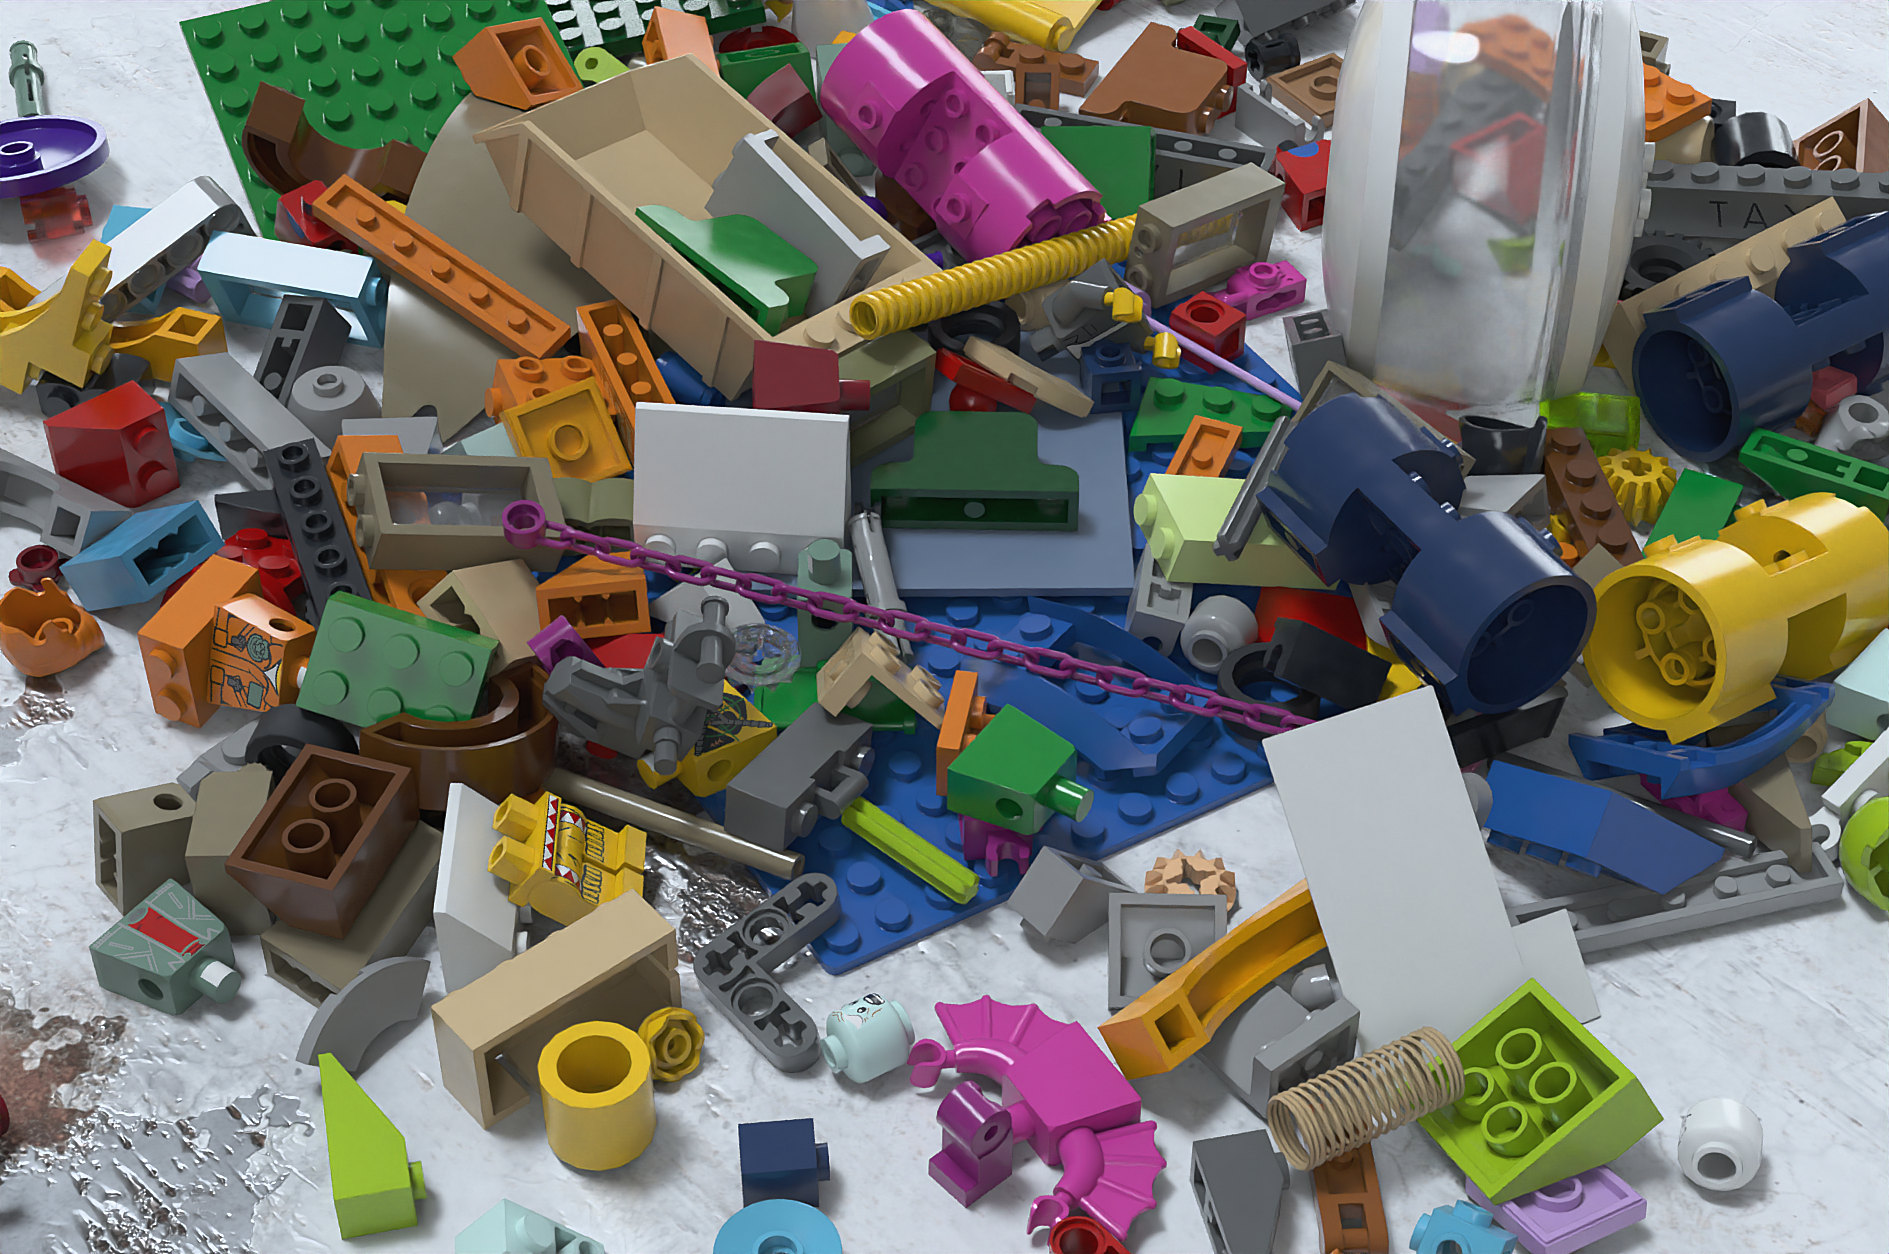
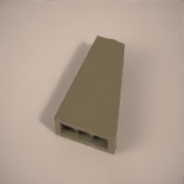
M418 820L343 940L289 927L281 919L261 934L260 941L268 976L319 1009L331 993L337 995L348 983L358 977V970L380 960L406 956L433 917L444 830L438 826L431 827L422 820Z

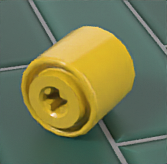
M603 1021L575 1024L556 1034L542 1049L537 1065L549 1146L561 1160L576 1168L603 1171L618 1168L638 1158L652 1142L657 1125L652 1069L647 1045L636 1032L618 1023Z

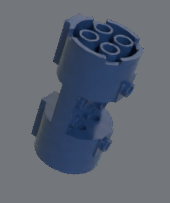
M1889 211L1852 218L1787 248L1791 262L1783 269L1778 278L1774 300L1764 293L1754 290L1749 276L1714 281L1643 313L1647 328L1637 339L1632 356L1634 389L1640 407L1649 424L1671 449L1688 459L1709 462L1742 448L1755 427L1779 434L1796 426L1795 421L1806 410L1811 397L1812 372L1827 366L1846 371L1857 377V393L1854 395L1869 397L1884 390L1883 383L1889 380Z
M1355 392L1341 395L1319 406L1291 431L1283 442L1289 450L1285 454L1279 469L1270 470L1268 486L1255 494L1268 527L1327 587H1330L1339 579L1350 584L1362 586L1365 582H1368V585H1374L1391 579L1397 585L1392 609L1379 618L1389 648L1426 687L1431 685L1435 692L1442 695L1441 702L1456 717L1468 708L1484 714L1503 713L1516 709L1542 695L1566 674L1581 655L1593 631L1597 615V601L1594 591L1584 579L1560 558L1563 555V550L1556 538L1547 529L1542 528L1540 531H1537L1522 516L1517 519L1509 513L1500 511L1481 512L1464 519L1461 518L1458 509L1466 485L1460 466L1464 464V461L1456 446L1449 439L1443 438L1439 440L1426 427L1419 428L1386 397L1378 394L1377 397L1360 398Z

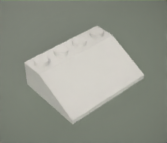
M637 402L635 408L633 504L635 543L647 549L672 556L684 555L710 562L713 565L727 558L734 571L798 575V553L802 550H807L808 546L816 540L829 539L835 541L840 549L850 550L851 535L847 528V521L851 518L849 415ZM646 557L647 562L665 566V561ZM681 563L682 567L699 568Z

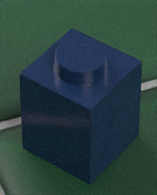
M813 1118L738 1124L743 1208L757 1202L773 1199L794 1200L812 1207H819L818 1181H830L828 1143H815Z

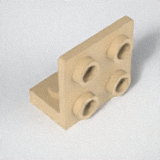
M858 626L816 674L818 703L835 717L845 705L852 709L859 704L872 686V682L868 680L871 675L939 730L942 727L945 715L943 704L945 699L938 691L942 687L940 682L920 665H916L913 670L896 657L900 653L897 646L876 630L870 636Z

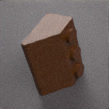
M306 743L224 863L226 873L289 927L343 940L420 819L412 768Z

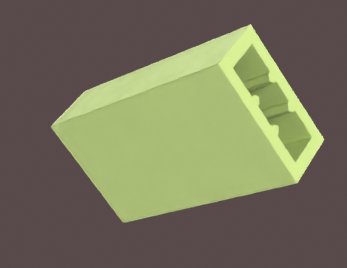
M1150 473L1142 494H1139L1135 500V522L1140 526L1150 545L1152 556L1157 560L1167 581L1335 590L1340 581L1339 579L1330 587H1327L1268 527L1263 513H1261L1237 560L1228 561L1225 555L1217 556L1214 553L1212 546L1217 539V534L1246 479Z

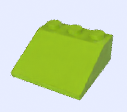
M1532 977L1452 1043L1464 1069L1466 1084L1463 1097L1454 1103H1450L1448 1106H1443L1441 1109L1436 1108L1433 1113H1427L1423 1118L1418 1117L1415 1121L1490 1202L1496 1206L1616 1160L1661 1123L1664 1118L1637 1076ZM1437 1055L1435 1059L1444 1075L1447 1094L1450 1095L1449 1077L1442 1060ZM1429 1062L1427 1065L1432 1072L1435 1082L1441 1088L1436 1070L1432 1063ZM1419 1097L1420 1104L1424 1106V1101ZM1409 1100L1410 1107L1415 1110V1106Z

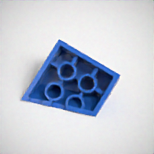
M1493 760L1485 780L1492 791L1493 798L1490 814L1482 828L1490 833L1486 841L1487 843L1519 855L1521 848L1525 847L1527 848L1525 854L1553 866H1558L1560 860L1566 861L1564 866L1598 879L1601 873L1664 895L1721 860L1725 851L1721 846L1609 790Z

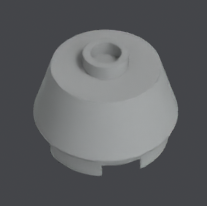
M324 366L304 373L294 383L287 407L331 451L337 436L343 435L342 419L381 418L382 413L381 405L358 372L342 366Z

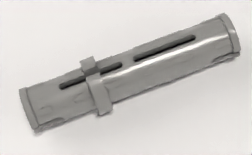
M871 512L869 515L871 523H868L867 513L851 517L847 521V528L851 535L867 605L886 611L898 610L908 613L904 601L899 600L879 514ZM864 613L865 618L876 621L879 619L878 616ZM894 618L895 625L893 628L906 631L904 620ZM873 628V632L875 630L879 631L900 650V653L896 656L906 665L913 662L914 654L909 640L894 637Z

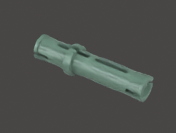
M17 41L9 49L12 65L9 68L8 76L10 84L15 89L18 118L45 115L41 89L45 78L43 68L37 61V48L29 41Z

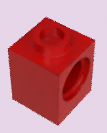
M1201 291L1171 311L1169 327L1173 331L1230 363L1244 354L1247 315L1204 291ZM1178 345L1181 349L1180 357L1212 375L1221 369Z

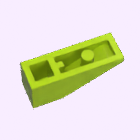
M331 1052L319 1054L333 1199L341 1238L348 1239L418 1226L415 1200L427 1198L422 1161L409 1162L405 1137Z

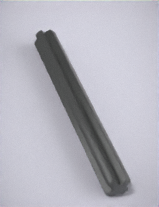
M1281 416L1276 419L1217 534V539L1212 546L1217 556L1225 555L1228 561H1235L1240 557L1262 513L1255 494L1268 486L1270 470L1279 469L1285 454L1289 450L1283 442L1299 424L1298 420L1290 422L1287 416Z

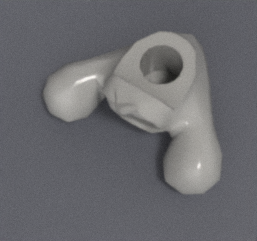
M1863 395L1848 396L1841 400L1840 404L1830 408L1824 416L1814 445L1863 461L1878 460L1889 455V412L1882 404L1871 397Z

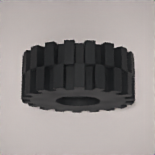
M1644 230L1641 237H1634L1618 300L1625 301L1714 256L1716 253L1711 248L1701 250L1702 242L1695 238L1691 242L1684 241V234L1675 232L1674 237L1665 236V231L1655 230L1654 236H1648Z

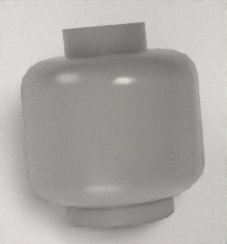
M1225 595L1210 596L1198 604L1187 620L1186 625L1181 631L1180 644L1185 657L1193 666L1205 673L1218 675L1222 661L1235 649L1257 641L1258 624L1255 615L1247 605L1238 599Z

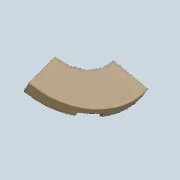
M970 335L963 349L966 356L1007 382L1010 381L1021 389L1034 394V397L1081 418L1083 416L1087 417L1094 404V401L1069 382L1033 366L1004 347Z

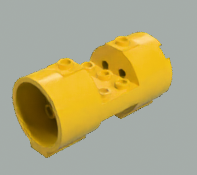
M1819 492L1806 494L1790 501L1786 500L1771 507H1767L1764 499L1749 504L1733 512L1737 522L1719 530L1720 536L1717 540H1701L1698 535L1677 543L1674 534L1642 548L1647 558L1608 574L1593 589L1597 601L1596 621L1591 636L1582 651L1588 674L1600 695L1616 712L1642 727L1665 730L1672 745L1738 717L1777 698L1770 685V682L1777 674L1813 680L1853 662L1889 625V531L1879 518L1865 506L1857 508L1845 500L1836 498L1834 493Z

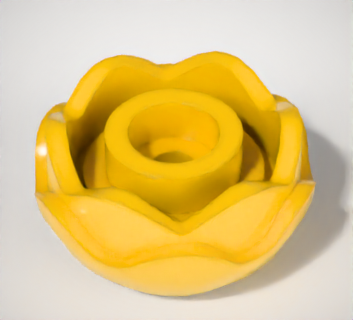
M666 1007L653 1012L643 1021L637 1035L647 1045L651 1061L652 1079L676 1082L681 1080L683 1075L689 1074L697 1068L705 1034L697 1023V1017L692 1012L677 1007Z

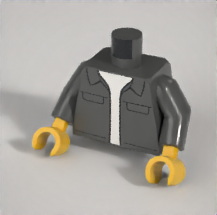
M1105 258L1044 299L1042 307L1050 325L1029 336L1033 349L1043 362L1066 349L1080 364L1081 347L1091 346L1100 339H1110L1116 344L1129 342L1132 352L1145 354L1147 350L1153 351L1152 363L1162 369H1176L1179 366L1181 354L1178 341L1173 334L1164 332L1157 334L1155 338L1151 337V334L1154 332L1142 309L1143 299L1130 289Z

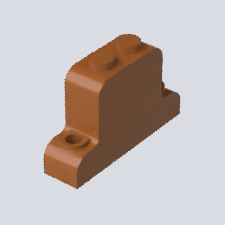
M1150 22L1079 107L1078 114L1204 136V134H1209L1212 131L1215 120L1221 112H1226L1229 109L1233 98V87L1227 85L1228 67L1225 62L1182 50L1181 47L1176 46L1177 33L1172 27Z

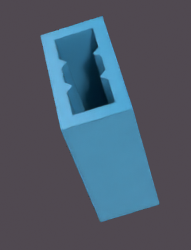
M196 500L134 514L60 566L59 569L86 611L148 602L226 544L200 502Z

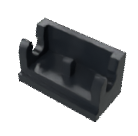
M1277 617L1274 624L1276 629L1264 656V669L1272 673L1275 671L1274 677L1287 681L1349 711L1377 703L1392 666L1391 662L1305 621Z

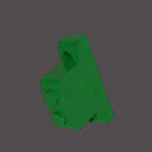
M647 205L636 208L635 215L772 337L779 334L781 325L786 322L787 318L804 313L818 266L814 261L758 220L746 215L733 214L693 221L685 218L674 209L662 205Z

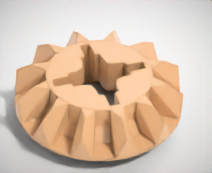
M1177 849L1171 859L1157 857L1153 869L1146 872L1145 893L1195 894L1194 890H1190L1186 883H1182L1183 878H1191L1194 884L1200 885L1199 894L1227 895V912L1235 902V873L1225 870L1222 858L1207 860L1201 849L1195 856H1186Z

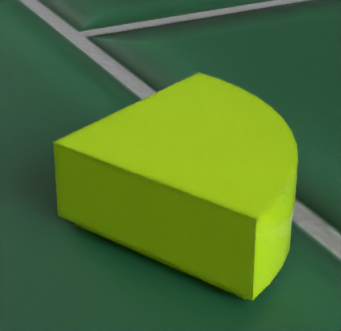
M1851 741L1845 743L1842 749L1830 753H1822L1814 764L1810 783L1831 787L1873 742Z

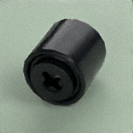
M1762 111L1745 112L1730 118L1717 130L1711 141L1710 157L1712 163L1718 166L1742 167L1748 164H1758L1764 168L1781 169L1801 166L1787 125L1776 115Z

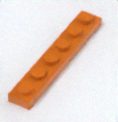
M343 174L312 203L313 215L519 356L533 357L539 360L551 358L571 338V327L346 174Z

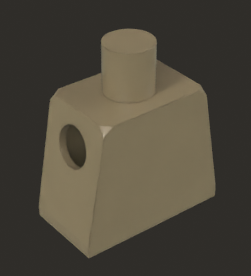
M171 782L93 800L95 883L123 916L127 915L169 878L181 886L191 882L185 853L196 802L180 784Z

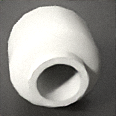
M1713 1097L1699 1101L1691 1107L1681 1123L1678 1141V1162L1684 1174L1695 1184L1715 1191L1738 1189L1750 1182L1760 1166L1763 1146V1128L1757 1115L1745 1104L1731 1098Z

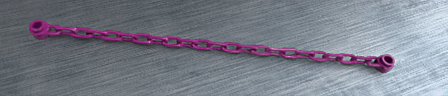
M531 500L515 501L509 504L502 513L504 536L509 543L518 549H532L537 545L558 550L570 549L595 556L604 562L627 568L640 567L668 575L674 580L697 586L710 585L715 588L738 593L747 599L773 605L782 604L840 623L853 622L881 630L883 633L916 642L925 641L952 648L958 653L983 660L996 659L1026 667L1029 671L1057 679L1069 678L1099 686L1107 692L1131 698L1143 697L1172 705L1181 711L1204 717L1216 716L1246 724L1254 730L1274 735L1297 729L1298 725L1306 726L1318 722L1294 716L1287 710L1268 705L1249 704L1221 697L1213 691L1182 684L1177 686L1172 683L1147 678L1139 672L1116 666L1104 667L1073 659L1070 655L1042 647L1030 648L1001 640L997 636L967 628L957 629L928 621L926 618L898 610L886 611L857 603L848 597L822 591L813 592L787 585L778 579L754 573L742 574L714 566L712 563L684 555L672 556L644 548L642 545L614 537L602 538L577 531L567 525L546 520L544 509L541 505ZM551 529L561 532V542L544 538L546 530ZM576 539L595 543V547L592 548L575 542ZM610 545L631 550V560L609 555L611 552ZM646 557L665 561V566L647 562ZM681 563L702 568L700 572L701 578L679 573L682 568ZM719 575L735 579L736 583L732 584L717 580L716 578ZM751 581L772 586V596L750 591L752 589ZM788 593L808 598L807 603L787 598ZM823 600L844 605L843 615L822 610ZM859 612L878 616L879 619L876 621L858 615ZM894 618L916 623L915 633L893 628L895 625ZM931 630L952 636L949 640L930 634ZM967 637L989 642L987 652L966 647ZM1006 649L1024 655L1023 658L1004 654L1003 651ZM1039 655L1060 660V671L1039 666ZM1076 668L1096 672V677L1075 672ZM1112 674L1135 680L1132 684L1133 690L1111 684L1113 680ZM1154 687L1170 691L1169 696L1151 692L1149 689ZM1186 693L1207 698L1206 708L1184 703ZM1223 705L1243 710V715L1222 710ZM1260 712L1283 718L1280 722V727L1258 722Z

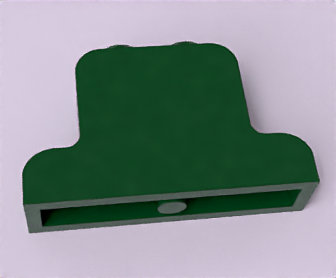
M929 411L921 414L915 421L914 456L912 460L908 462H888L873 469L870 484V504L872 507L875 502H882V528L1078 531L1079 475L1075 470L1067 466L1047 465L1039 462L1038 423L1029 414L1021 412Z

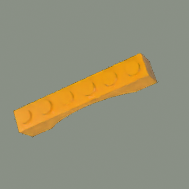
M0 266V312L26 308L29 302L40 294L41 291L28 284L10 268ZM177 307L163 316L145 321L115 320L111 323L113 329L109 346L114 348L113 354H131L149 361L154 379L171 382L176 359L223 352L228 353L222 316Z
M1306 878L1299 881L1097 1027L1127 1081L1171 1071L1210 1042L1217 1028L1240 1004L1283 972L1327 946Z

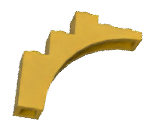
M93 239L70 267L63 288L46 301L21 310L0 312V385L21 395L33 379L39 381L44 372L48 371L83 388L95 372L100 375L104 373L114 353V348L109 346L113 325L101 320L104 305L100 304L99 300L107 290L113 275V271L107 268L112 247Z

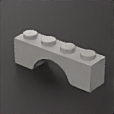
M0 448V512L21 518L41 528L43 531L40 542L71 557H75L132 516V510Z

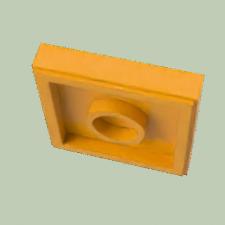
M594 376L499 413L516 456L548 458L553 478L571 477L594 483L602 479L614 478L633 470Z

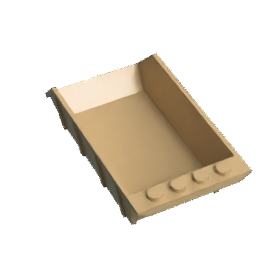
M692 53L628 70L472 135L475 144L485 143L510 197L509 206L517 213L522 212L571 257L570 261L577 268L583 267L640 319L639 324L647 331L651 329L703 376L702 381L710 388L714 386L731 402L737 399L742 392L752 388L754 340L830 349L838 354L839 359L873 341L860 337L851 325L849 310L854 298L885 287L889 288L895 284H901L943 271ZM773 129L779 135V139L772 151L860 241L878 234L891 247L863 291L811 318L805 312L802 315L787 318L786 322L781 325L779 334L774 337L768 334L635 215L637 207L662 205L674 209L685 218L693 221L713 218L704 207L714 191L712 189L714 180L727 169L734 157L732 155L734 146L747 134L752 133L756 135Z

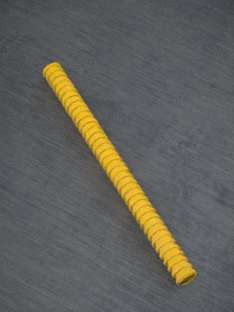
M1137 213L1087 229H1081L1077 232L1064 234L1060 237H1054L1050 240H1044L1040 243H1034L1030 246H1024L1020 249L1017 248L972 263H966L962 266H956L952 269H946L942 272L895 284L889 288L885 287L878 291L859 295L854 298L850 305L849 317L851 325L860 337L866 340H873L880 336L883 337L890 333H896L922 323L938 320L973 307L976 308L983 304H989L1012 295H1018L1022 292L1075 277L1104 258L1110 265L1123 262L1128 259ZM1228 215L1180 234L1177 244L1225 230Z

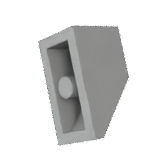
M1043 846L1006 904L1023 917L1020 926L1034 938L1044 943H1049L1053 938L1075 944L1108 922L1109 892H1138L1101 862Z

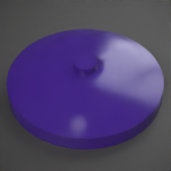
M39 115L0 121V199L27 196L58 188L98 169L107 160L110 153L104 127L90 119L67 115Z

